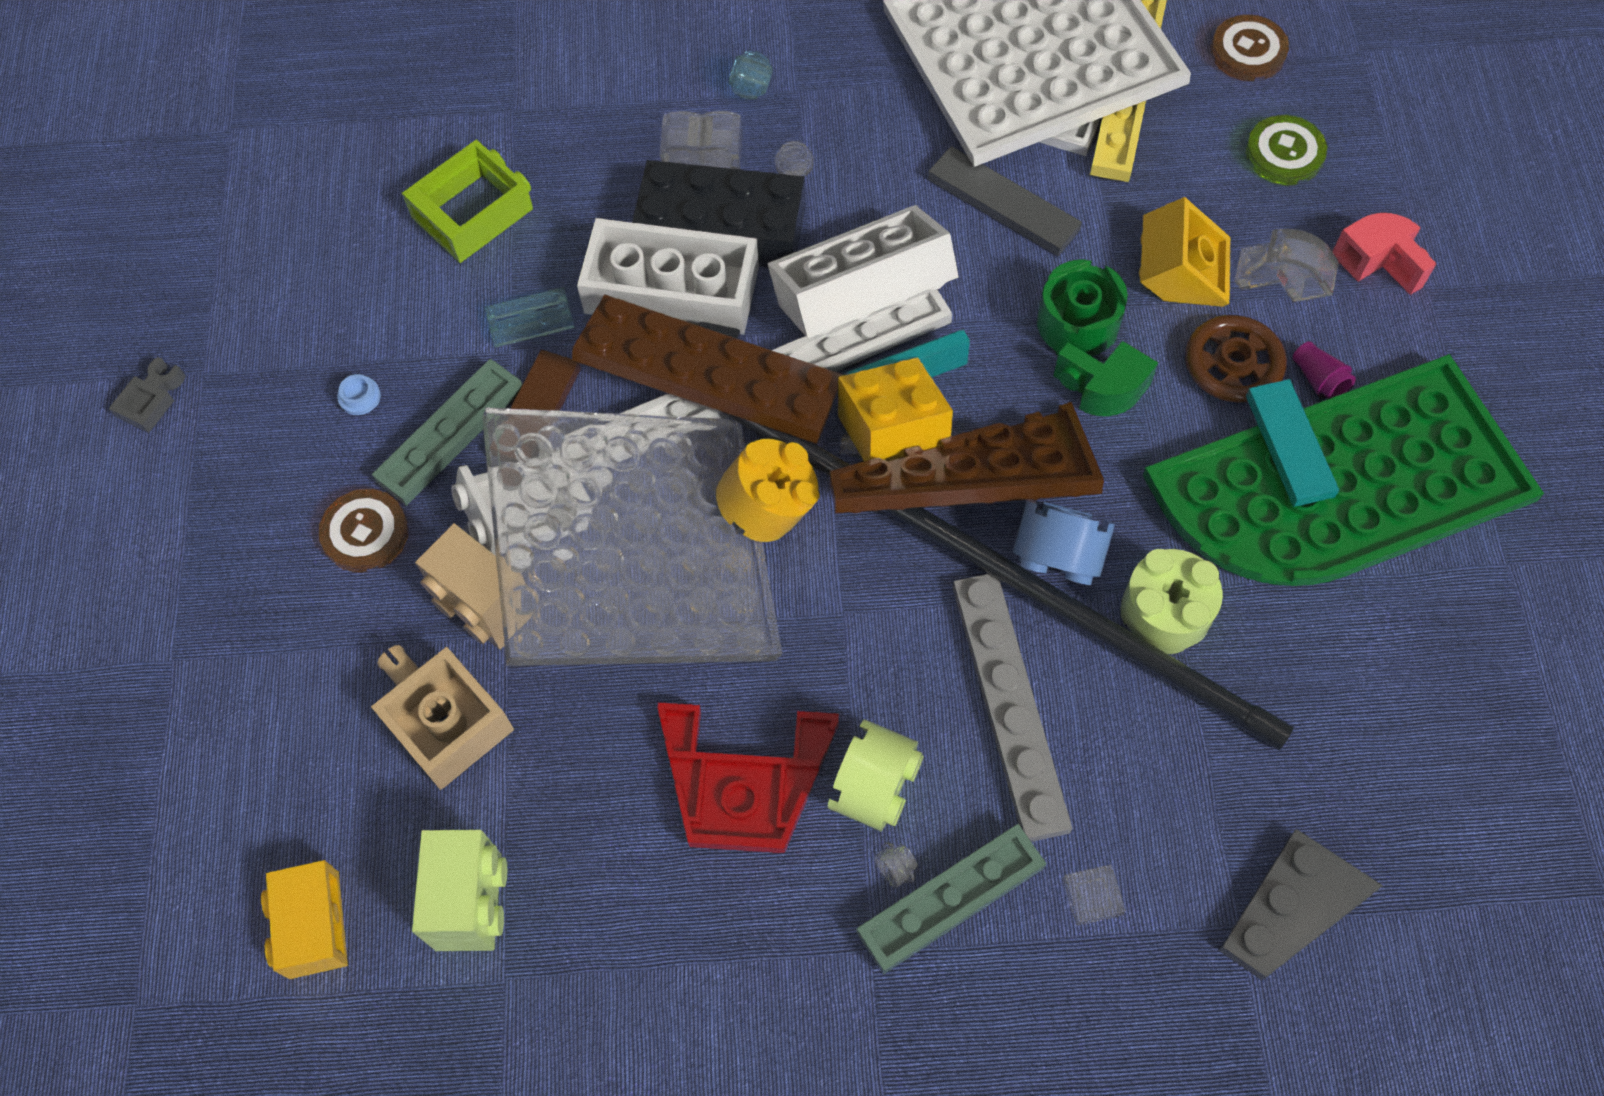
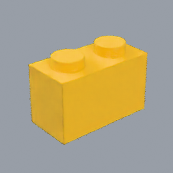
M325 860L266 873L267 889L261 893V905L264 916L270 921L271 937L265 940V956L268 965L273 968V971L288 979H294L348 966L339 871Z

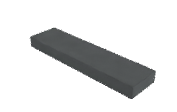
M952 146L928 171V180L1056 256L1063 252L1081 230L1082 221L987 166L980 164L974 167L966 154Z

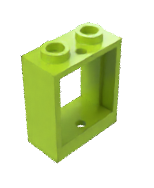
M477 139L402 192L411 218L459 263H462L533 210L529 195L531 186L527 179L519 171L513 173L495 149L488 150ZM484 176L504 195L465 224L459 226L440 207Z

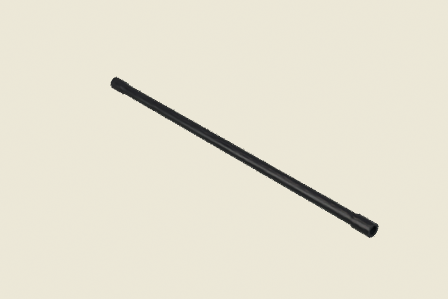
M722 412L765 439L779 440L787 444L791 442L798 443L807 451L808 461L811 466L830 477V471L851 465L813 442ZM922 507L885 510L1239 723L1244 730L1277 750H1281L1290 737L1294 726L1264 708L1247 702Z

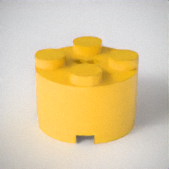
M761 439L749 443L724 472L716 488V501L723 518L730 525L735 522L740 528L745 530L742 535L760 542H771L780 539L801 520L819 499L818 480L813 467L808 461L807 451L798 443L791 442L787 444L774 439Z

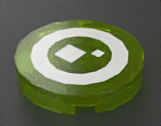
M1277 115L1270 116L1257 123L1250 132L1245 154L1247 160L1250 158L1254 165L1252 169L1260 177L1272 183L1288 186L1298 184L1299 180L1307 179L1308 181L1314 178L1325 162L1328 146L1324 135L1314 124L1301 117Z

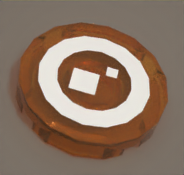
M1238 15L1225 20L1217 27L1211 43V54L1213 52L1215 56L1214 62L1217 67L1230 77L1243 81H1254L1256 77L1265 76L1264 79L1273 77L1282 69L1289 51L1288 37L1282 28L1270 19L1258 15Z
M371 488L353 490L338 497L326 509L319 523V541L325 554L341 569L355 573L368 572L367 569H372L376 566L380 569L390 564L402 552L408 539L407 518L399 502L388 493Z

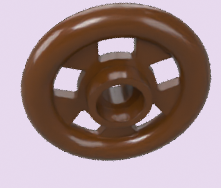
M1223 315L1205 321L1191 334L1185 348L1186 367L1194 382L1209 395L1227 402L1247 403L1246 394L1249 388L1282 381L1286 372V352L1278 336L1263 323L1246 316ZM1230 332L1245 333L1248 335V340L1240 337L1230 338ZM1209 339L1220 344L1214 355L1203 350L1205 343ZM1266 350L1269 363L1258 364L1256 351ZM1230 358H1235L1240 362L1232 361ZM1216 366L1218 371L1227 377L1219 381L1208 370ZM1252 373L1258 382L1243 386L1239 378H1244Z

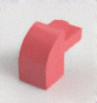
M1392 213L1371 214L1342 230L1331 253L1358 282L1383 267L1410 295L1423 288L1437 264L1428 252L1414 241L1421 227L1406 217Z

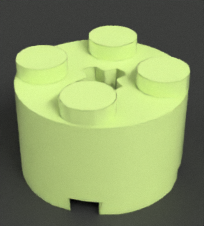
M1152 550L1135 567L1122 597L1121 617L1124 624H1127L1133 634L1167 654L1179 653L1197 644L1205 637L1221 608L1223 592L1219 580V571L1212 562L1203 560L1199 556L1184 550Z
M864 719L860 727L867 733L864 739L856 736L853 737L833 785L834 789L841 791L839 801L829 799L827 808L882 831L886 823L896 826L906 802L904 798L899 797L905 779L914 782L924 755L916 750L918 741Z

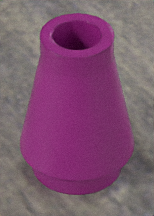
M1311 341L1302 344L1292 356L1293 361L1300 367L1319 398H1326L1328 400L1349 392L1355 383L1356 378L1352 374L1351 366L1321 350Z

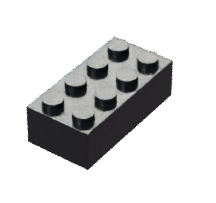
M647 160L632 223L757 238L759 267L769 268L767 263L798 251L806 207L805 176Z

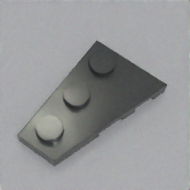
M1296 829L1286 841L1218 951L1260 980H1263L1383 887V885Z

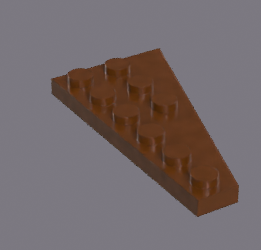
M1072 402L1059 405L1057 413L1043 416L1039 411L1025 415L1024 422L1008 426L999 422L940 439V447L923 451L920 446L905 449L904 457L886 461L885 459L874 458L830 471V489L835 513H860L863 511L888 509L903 510L906 508L930 506L945 507L957 504L1037 500L1039 498L1067 496L1080 497L1083 495L1102 494L1104 478Z

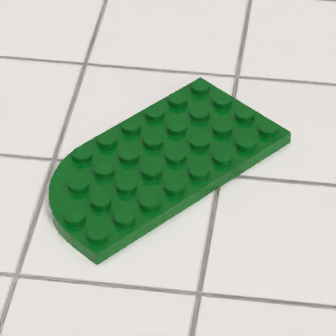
M1450 354L1304 408V412L1339 488V492L1334 498L1293 507L1259 426L1145 467L1142 475L1172 527L1194 550L1214 564L1241 577L1285 586L1315 585L1346 577L1535 503L1544 495V492Z

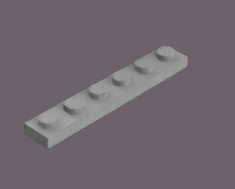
M991 574L956 580L953 582L955 599L1018 823L1031 842L1070 834L1073 828L1000 581Z

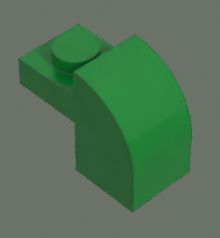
M1122 341L1103 364L1068 342L1058 354L1053 376L1059 379L1066 388L1083 394L1079 410L1095 416H1114L1126 412L1138 402L1151 385L1159 362Z

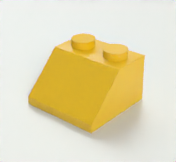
M1186 197L1144 214L1143 232L1141 235L1140 282L1163 301L1220 307L1228 305L1230 297L1231 237Z

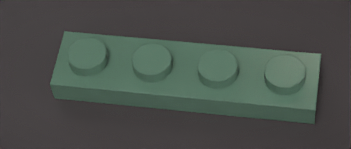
M490 358L371 474L375 482L407 506L518 395L522 387L521 380Z
M1017 824L856 928V933L881 972L885 974L1043 870L1047 863L1020 825Z

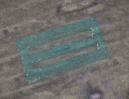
M564 287L484 307L495 348L575 328ZM560 304V306H556V307H552V308H548V309L536 311V309H540V308H544V307H548V306ZM520 314V316H516V317H512V318H508V319L496 321V319H500V318H504V317H508V316Z

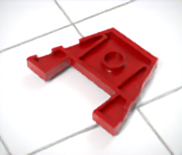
M658 702L659 718L689 847L785 853L838 729L839 714L797 711L793 758L697 752L701 719L700 705Z

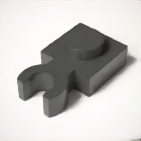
M157 357L148 366L147 378L143 381L134 376L108 409L115 417L149 433L174 402L168 391L178 388L184 382L186 375L177 365L168 374L163 375L167 371L168 366L162 358Z

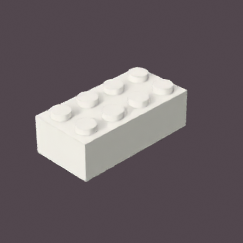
M917 205L767 263L780 308L807 338L826 335L835 327L850 321L863 320L872 312L887 306L900 305L911 296L924 291L937 290L946 282L958 278L950 233Z
M596 218L577 284L584 314L592 315L604 294L695 325H699V322H707L740 330L741 335H744L759 270L757 238Z

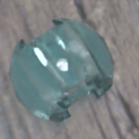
M750 50L744 51L743 55L736 56L729 77V84L732 86L733 93L742 99L751 100L764 95L773 72L769 58L759 51Z

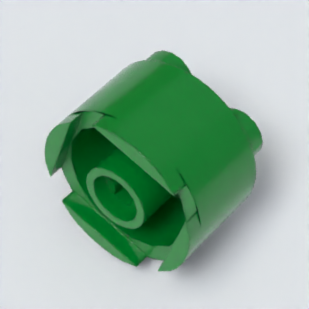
M1078 259L1057 266L1049 275L1041 295L1037 327L1043 340L1055 350L1057 355L1068 342L1090 356L1102 353L1115 343L1126 309L1128 293L1120 275L1110 267L1105 265V268L1102 269L1091 265L1092 261Z

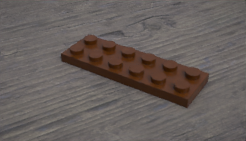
M604 294L572 348V360L816 444L838 394V377L844 376L823 367Z

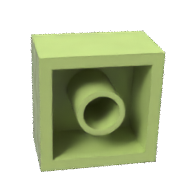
M422 830L412 932L435 951H494L495 936H501L503 933L504 911L502 906H498L499 887H505L507 882V860L505 857H501V853L496 845L490 841L482 830Z

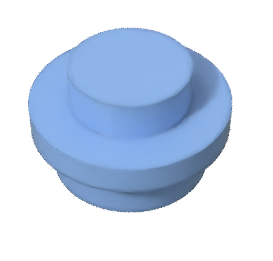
M354 374L345 378L341 382L337 394L341 408L351 415L369 413L378 405L381 398V392L377 383L361 374Z

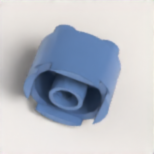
M1027 499L1012 551L1019 556L1020 566L1040 573H1047L1048 566L1060 569L1065 574V579L1091 585L1093 577L1101 576L1115 523L1104 519L1102 527L1098 526L1099 521L1092 520V514L1047 502L1043 503L1042 510L1036 509L1037 503L1035 500Z

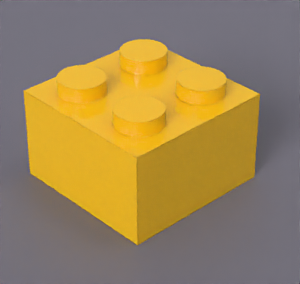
M918 357L838 377V417L864 461L874 458H881L886 461L904 457L905 449L920 446L923 451L940 447V439L951 437L953 410Z

